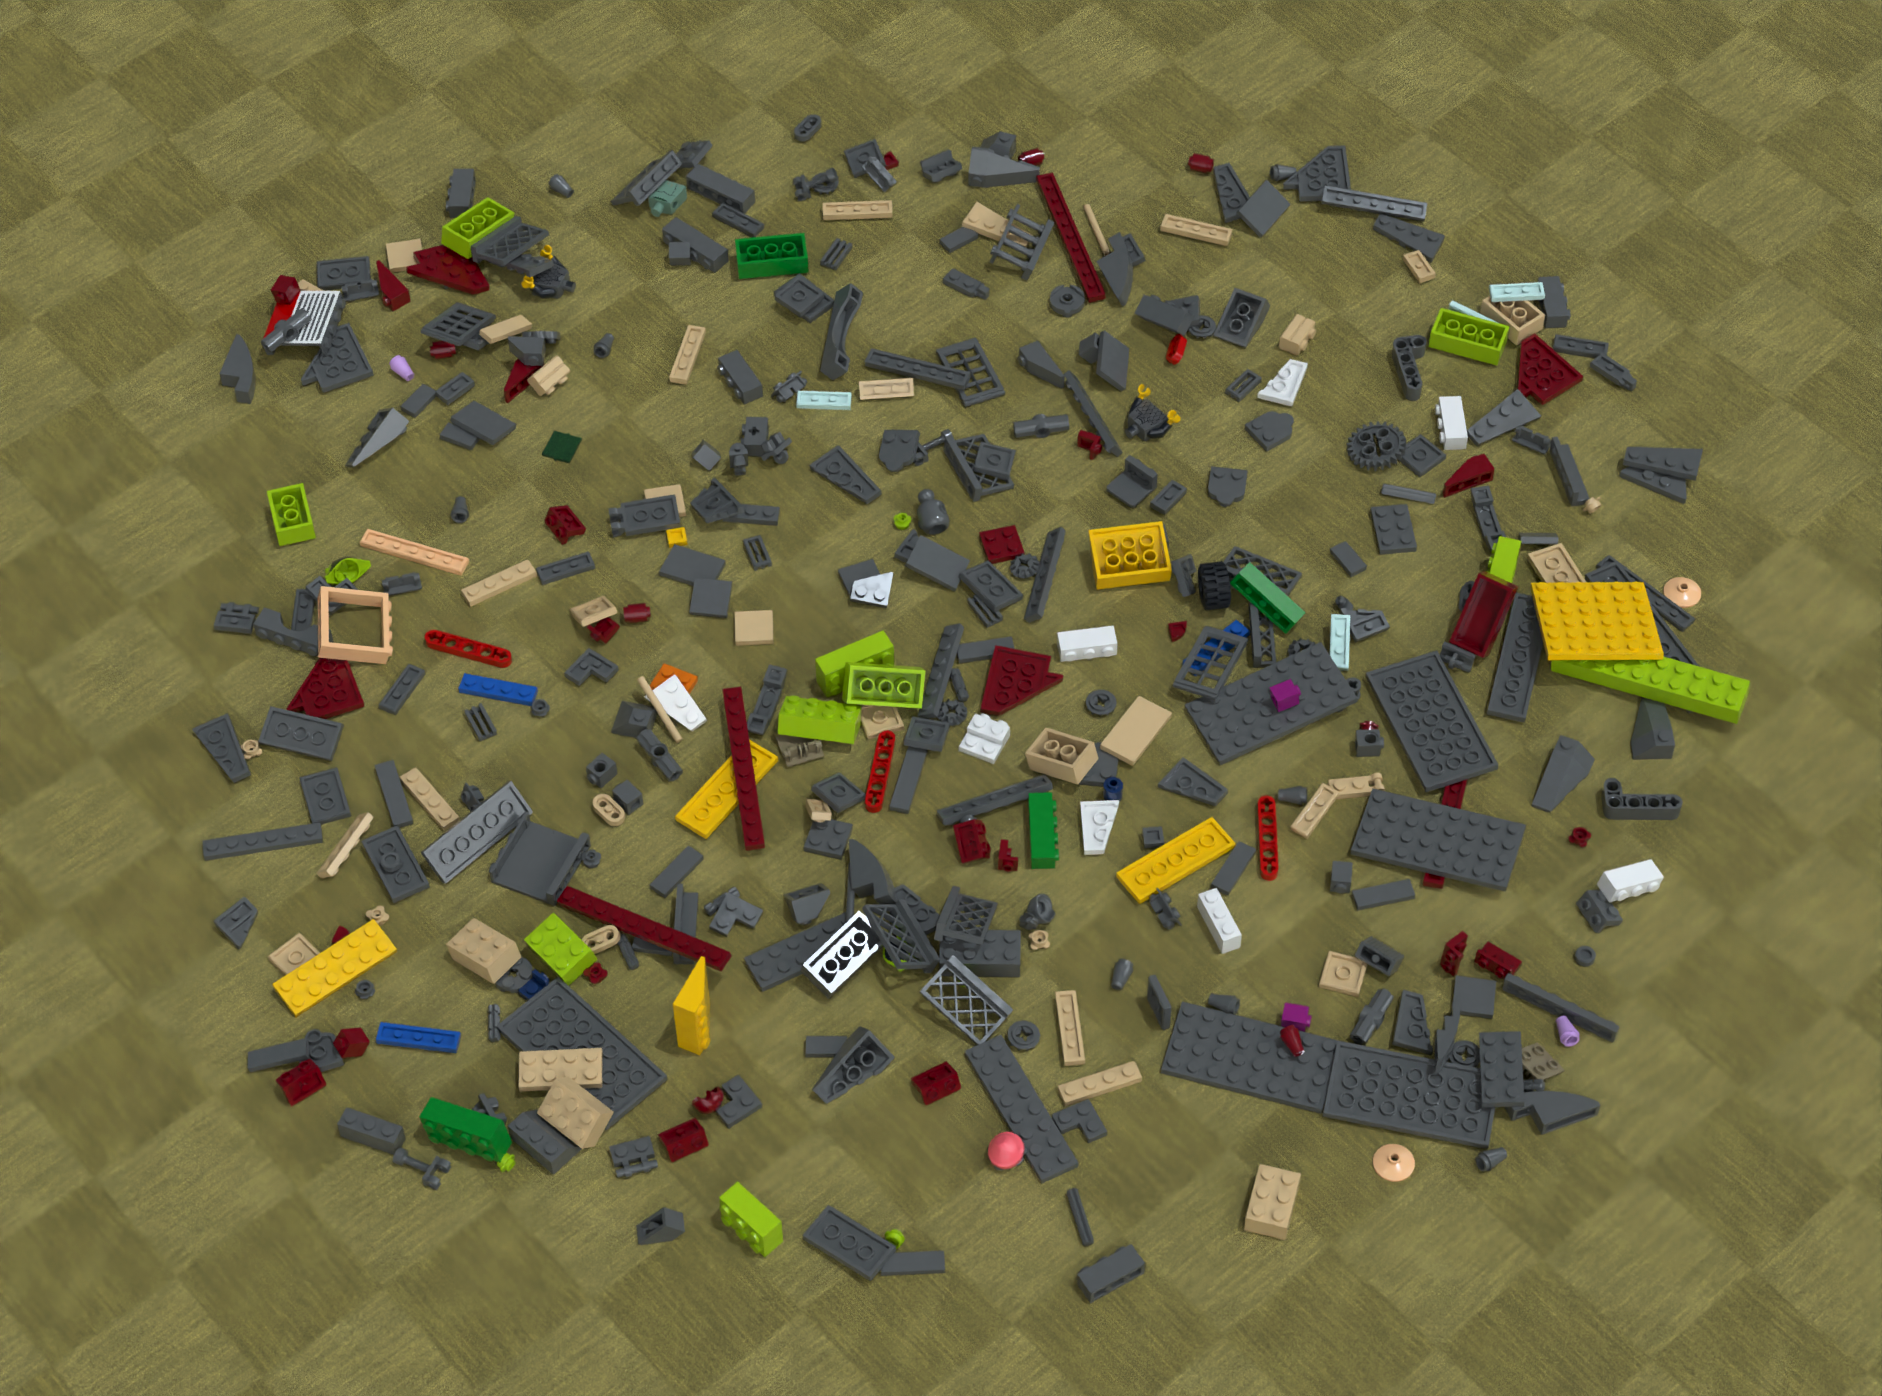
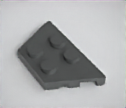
M1630 466L1620 472L1619 477L1682 504L1686 503L1685 478Z
M716 478L711 480L712 485L708 489L703 488L699 495L690 503L692 508L706 523L745 512L743 506Z

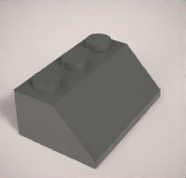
M538 1110L522 1112L508 1125L510 1138L553 1175L582 1150L538 1115Z

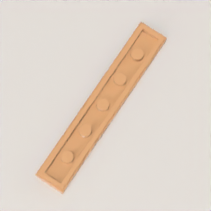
M371 529L366 530L360 541L361 547L462 576L469 563V558Z

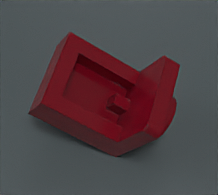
M1080 430L1077 446L1089 450L1090 460H1094L1095 456L1099 455L1102 450V445L1100 444L1101 437L1091 432Z
M609 617L601 619L594 628L590 625L586 628L591 632L589 636L596 642L601 640L607 644L620 626Z

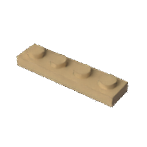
M892 200L823 203V220L893 218Z
M1165 214L1161 224V231L1228 246L1233 229Z
M688 325L669 376L670 382L687 385L706 334L705 327Z
M527 559L461 589V592L471 607L537 577V573Z
M416 767L400 776L402 784L443 831L449 829L460 820L455 811Z
M369 812L358 815L316 873L320 878L333 877L339 871L338 867L341 862H344L349 857L351 848L359 843L361 834L369 829L370 822L374 818Z
M1076 990L1055 992L1064 1066L1085 1064Z
M1135 1061L1058 1085V1092L1066 1107L1142 1082V1076Z

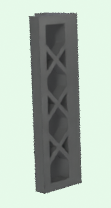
M1558 436L1552 437L1550 454L1571 507L1585 505V502L1590 498L1569 445H1561Z
M1249 601L1248 611L1253 668H1265L1276 663L1273 622L1266 616L1261 617L1258 614L1259 609ZM1261 624H1264L1269 629L1266 632H1263L1260 630L1259 626ZM1263 639L1270 642L1266 648L1261 645ZM1267 654L1271 657L1272 661H1262V656Z
M677 884L674 929L696 938L698 892H684L683 884ZM673 952L674 964H694L693 960Z

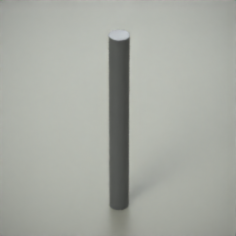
M850 863L848 864L846 923L854 916L855 892L851 886Z

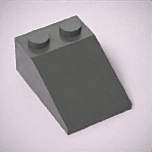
M1234 288L1213 336L1246 348L1264 322L1270 308L1269 302L1263 297Z

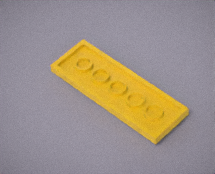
M749 739L757 785L778 762V756ZM732 755L675 815L677 822L705 839L714 832L739 804Z
M1210 817L1116 872V877L1134 899L1141 904L1148 900L1152 894H1158L1156 888H1159L1160 891L1165 890L1231 851L1236 843L1215 819Z
M372 919L272 985L293 1015L298 1017L396 953L397 949L377 922Z

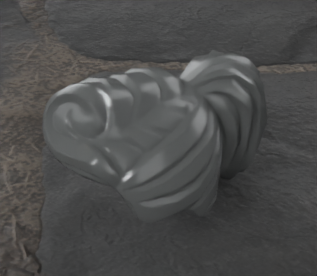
M1043 893L1034 896L1028 904L1027 912L1020 916L1019 926L1031 930L1036 929L1038 924L1051 922L1056 915L1052 908L1051 899Z

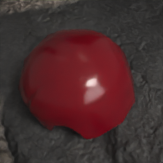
M719 1086L711 1091L707 1090L705 1098L696 1097L691 1105L701 1114H711L717 1111L724 1099L723 1090Z

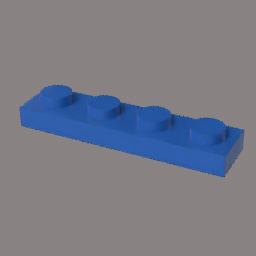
M1235 620L1222 630L1245 638L1250 635V630L1238 620ZM1212 638L1204 645L1217 648L1220 640ZM1224 642L1220 649L1228 652L1236 645ZM1200 649L1197 656L1210 660L1214 652ZM1217 654L1214 661H1217L1223 655ZM1194 660L1190 668L1203 671L1207 664Z
M464 673L459 686V693L532 706L538 689L535 686Z
M380 1022L376 1043L457 1054L461 1033Z

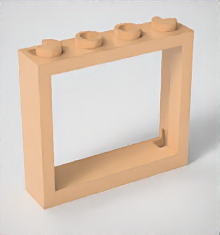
M321 586L317 597L318 658L386 664L388 657L392 656L393 647L389 645V642L392 640V631H389L392 623V616H389L392 603L388 601V593ZM328 602L381 607L382 648L329 642Z

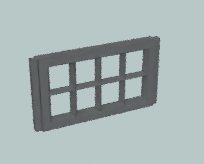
M457 302L423 326L420 333L461 346L479 333L480 329L491 324L496 315Z
M976 338L936 349L942 366L952 368L964 364L968 370L967 372L971 373V378L974 382L968 383L966 388L976 386L979 393L966 396L964 390L955 388L965 407L1005 395L1000 380ZM974 348L977 355L965 359L962 352ZM959 353L962 360L953 363L948 362L946 356ZM981 360L983 366L970 369L968 362ZM983 370L987 371L989 377L976 380L974 373ZM989 381L993 382L995 388L982 391L979 385Z
M1205 626L1176 676L1173 687L1216 700L1245 649L1248 638ZM1207 637L1220 640L1217 648L1204 645ZM1224 642L1237 646L1234 653L1221 650L1220 648ZM1200 649L1214 652L1210 660L1197 656ZM1217 654L1231 657L1227 665L1215 662L1214 659ZM1194 660L1207 664L1204 672L1190 668ZM1211 665L1224 669L1220 677L1207 673ZM1187 672L1201 676L1197 684L1184 680ZM1204 677L1218 681L1214 689L1200 685Z

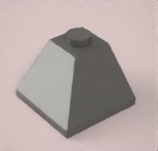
M1000 131L984 139L980 148L994 150L995 154L1000 156L1005 154L1010 156L1009 159H1012L1016 151V135Z
M622 701L611 733L636 738L645 729H651L652 731L658 713L653 706Z
M822 883L784 894L793 920L797 924L800 923V925L811 923L812 919L817 918L830 895V890Z

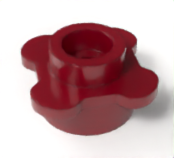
M1364 721V723L1359 724L1360 730L1379 728V725L1373 721Z
M1576 827L1573 829V834L1569 836L1568 840L1570 843H1575L1584 848L1587 846L1588 839H1591V833L1583 827Z
M598 962L593 963L592 967L584 970V976L588 977L592 984L601 983L608 975L607 970H604Z

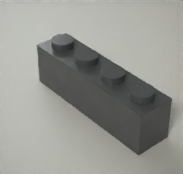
M697 164L686 176L687 189L719 204L725 203L744 214L755 203V192L753 189L712 171L708 167Z
M677 217L662 228L663 241L667 245H669V242H690L691 260L698 262L705 269L716 273L729 262L728 249Z

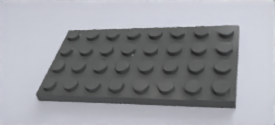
M1320 642L1224 686L1216 700L1202 696L1185 704V709L1221 766L1358 702L1331 656ZM1291 679L1294 685H1298L1301 692L1299 704L1278 712L1270 698L1269 687Z
M1437 650L1366 672V679L1425 792L1498 770V763Z
M1372 788L1351 849V855L1506 892L1526 830V824Z
M559 977L555 978L548 986L544 987L497 1025L498 1031L521 1052L602 1048V1088L584 1089L614 1112L605 1127L606 1131L668 1080L667 1075Z
M1182 1002L1161 1073L1322 1114L1337 1041L1339 1040L1299 1031L1305 1052L1298 1057H1294L1280 1039L1281 1035L1279 1032L1285 1028L1283 1026Z
M1337 1041L1323 1117L1488 1149L1495 1107H1482L1480 1068L1446 1062L1438 1074L1435 1073L1434 1059Z

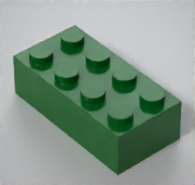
M805 233L735 239L739 279L809 273Z
M434 1097L429 1099L419 1116L431 1142L445 1144L454 1150H463L472 1156H481L487 1161L501 1163L503 1156L512 1144L503 1120Z

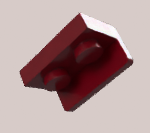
M568 505L549 508L544 522L562 545L567 543L569 536L585 533V526Z
M972 819L953 825L962 864L990 858L991 847L986 840L985 824L981 820Z
M1463 930L1445 944L1440 961L1443 970L1450 973L1453 977L1458 973L1460 962L1464 957V949L1467 947L1468 935Z
M1489 941L1481 950H1477L1474 960L1481 968L1491 971L1498 978L1504 980L1508 973L1514 976L1522 966L1521 960Z
M311 1059L302 1061L298 1066L284 1072L275 1079L291 1107L327 1085L319 1067Z
M947 1061L910 1078L912 1085L921 1094L925 1105H929L961 1089L958 1073Z
M696 1118L658 1134L659 1140L667 1150L671 1162L709 1146L705 1130Z

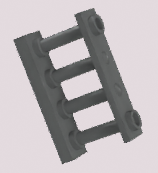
M1017 203L1014 209H1010L1006 217L1009 220L997 246L994 245L990 252L992 255L990 263L993 264L998 256L1020 267L1024 271L1021 278L1027 281L1037 263L1054 222L1048 219L1045 225L1037 224L1017 213L1020 204ZM1013 220H1016L1038 231L1040 236L1034 237L1011 224ZM1010 232L1032 243L1034 249H1028L1006 238L1007 233ZM1002 244L1026 255L1029 261L1025 260L1024 262L1000 250Z

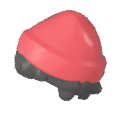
M1012 1132L999 1133L991 1140L988 1146V1156L996 1170L1001 1171L1020 1165L1024 1161V1154L1027 1152L1022 1138Z

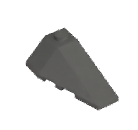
M859 1026L842 1045L812 1090L827 1104L857 1084L864 1083V1080L881 1073L895 1057L870 1030Z

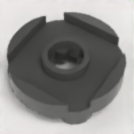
M1064 285L1057 286L1051 291L1049 305L1056 313L1069 318L1073 314L1080 312L1085 306L1084 292L1074 285H1070V287H1064Z
M521 956L494 983L495 986L503 992L511 991V994L518 993V990L532 978L533 968L531 963ZM510 972H517L516 977L508 976Z

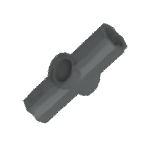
M301 308L288 320H279L274 327V331L260 342L266 351L271 353L283 342L293 341L297 337L298 331L312 319L306 310Z
M1037 414L1031 420L1013 422L1014 435L1016 438L1031 435L1045 438L1052 432L1069 430L1068 415L1047 417L1045 414Z
M651 729L641 731L636 739L651 758L652 764L659 768L668 781L677 780L683 771L669 754L667 746L659 741Z
M1378 989L1369 1005L1364 1006L1359 1016V1021L1350 1034V1039L1355 1044L1366 1045L1375 1029L1378 1030L1381 1026L1385 1013L1394 998L1390 991Z

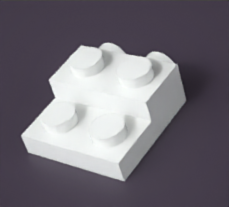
M975 714L967 727L965 737L959 745V751L994 764L1010 737V726L1003 720H998V722L991 720L987 714Z

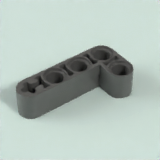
M1422 335L1398 337L1393 341V362L1404 395L1410 401H1417L1421 397L1422 380L1415 359H1420L1425 355L1427 340Z
M1616 778L1605 780L1601 794L1603 814L1606 818L1612 820H1675L1680 815L1683 803L1682 799L1674 794H1623L1621 782Z

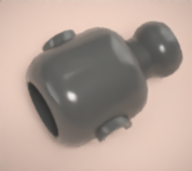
M925 489L920 491L917 496L919 503H921L917 508L919 528L928 535L944 532L950 524L945 504L938 499H934L935 495L932 490Z

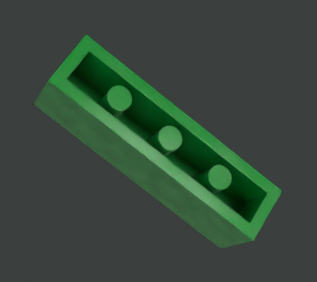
M1250 562L1230 583L1285 634L1306 613Z
M1052 792L1029 793L1031 869H1055V861H1059V849H1055V844H1058V832L1054 833V828H1057V816H1053V812L1057 811L1056 800H1052Z

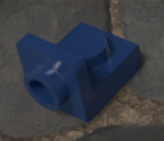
M534 969L532 971V978L518 990L519 995L528 1001L549 985V978L543 972L539 973Z

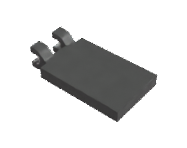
M675 494L620 503L621 508H608L613 537H618L624 532L626 536L681 527Z

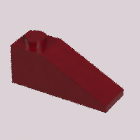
M380 260L376 261L382 292V303L394 312L411 302L409 290Z
M517 359L504 387L505 402L509 403L530 386L527 379L542 366L525 365Z
M1484 453L1467 459L1444 483V498L1493 480L1495 468Z

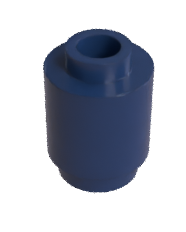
M1109 777L1103 784V798L1105 801L1119 800L1120 802L1123 796V782L1117 777Z

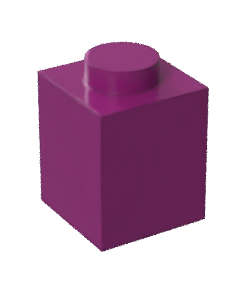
M1291 679L1269 687L1270 698L1278 712L1299 704L1301 692L1298 685H1294Z
M1285 1002L1281 1026L1294 1025L1299 1031L1305 1032L1306 1027H1310L1312 1015H1308L1309 1007Z

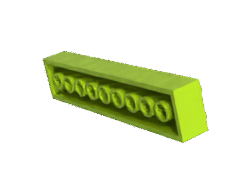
M1664 656L1663 660H1552L1551 671L1735 724H1738L1749 695V680Z

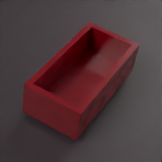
M1486 571L1478 573L1449 642L1482 658L1489 656L1519 586Z

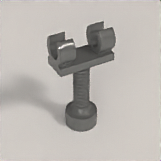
M832 167L826 170L825 175L808 181L804 174L801 177H795L793 185L798 189L795 191V198L797 197L800 202L806 200V198L809 199L811 198L810 188L827 180L831 183L837 181L838 175L835 169Z
M949 429L940 432V437L921 445L918 442V453H916L914 460L916 466L929 461L926 451L945 443L946 438L953 437Z
M401 1147L396 1150L393 1156V1163L402 1166L406 1163L426 1172L422 1177L423 1185L437 1190L441 1184L439 1183L440 1179L434 1176L436 1170L439 1169L444 1173H448L451 1168V1163L448 1160L437 1155L431 1165H428L409 1156L408 1150Z

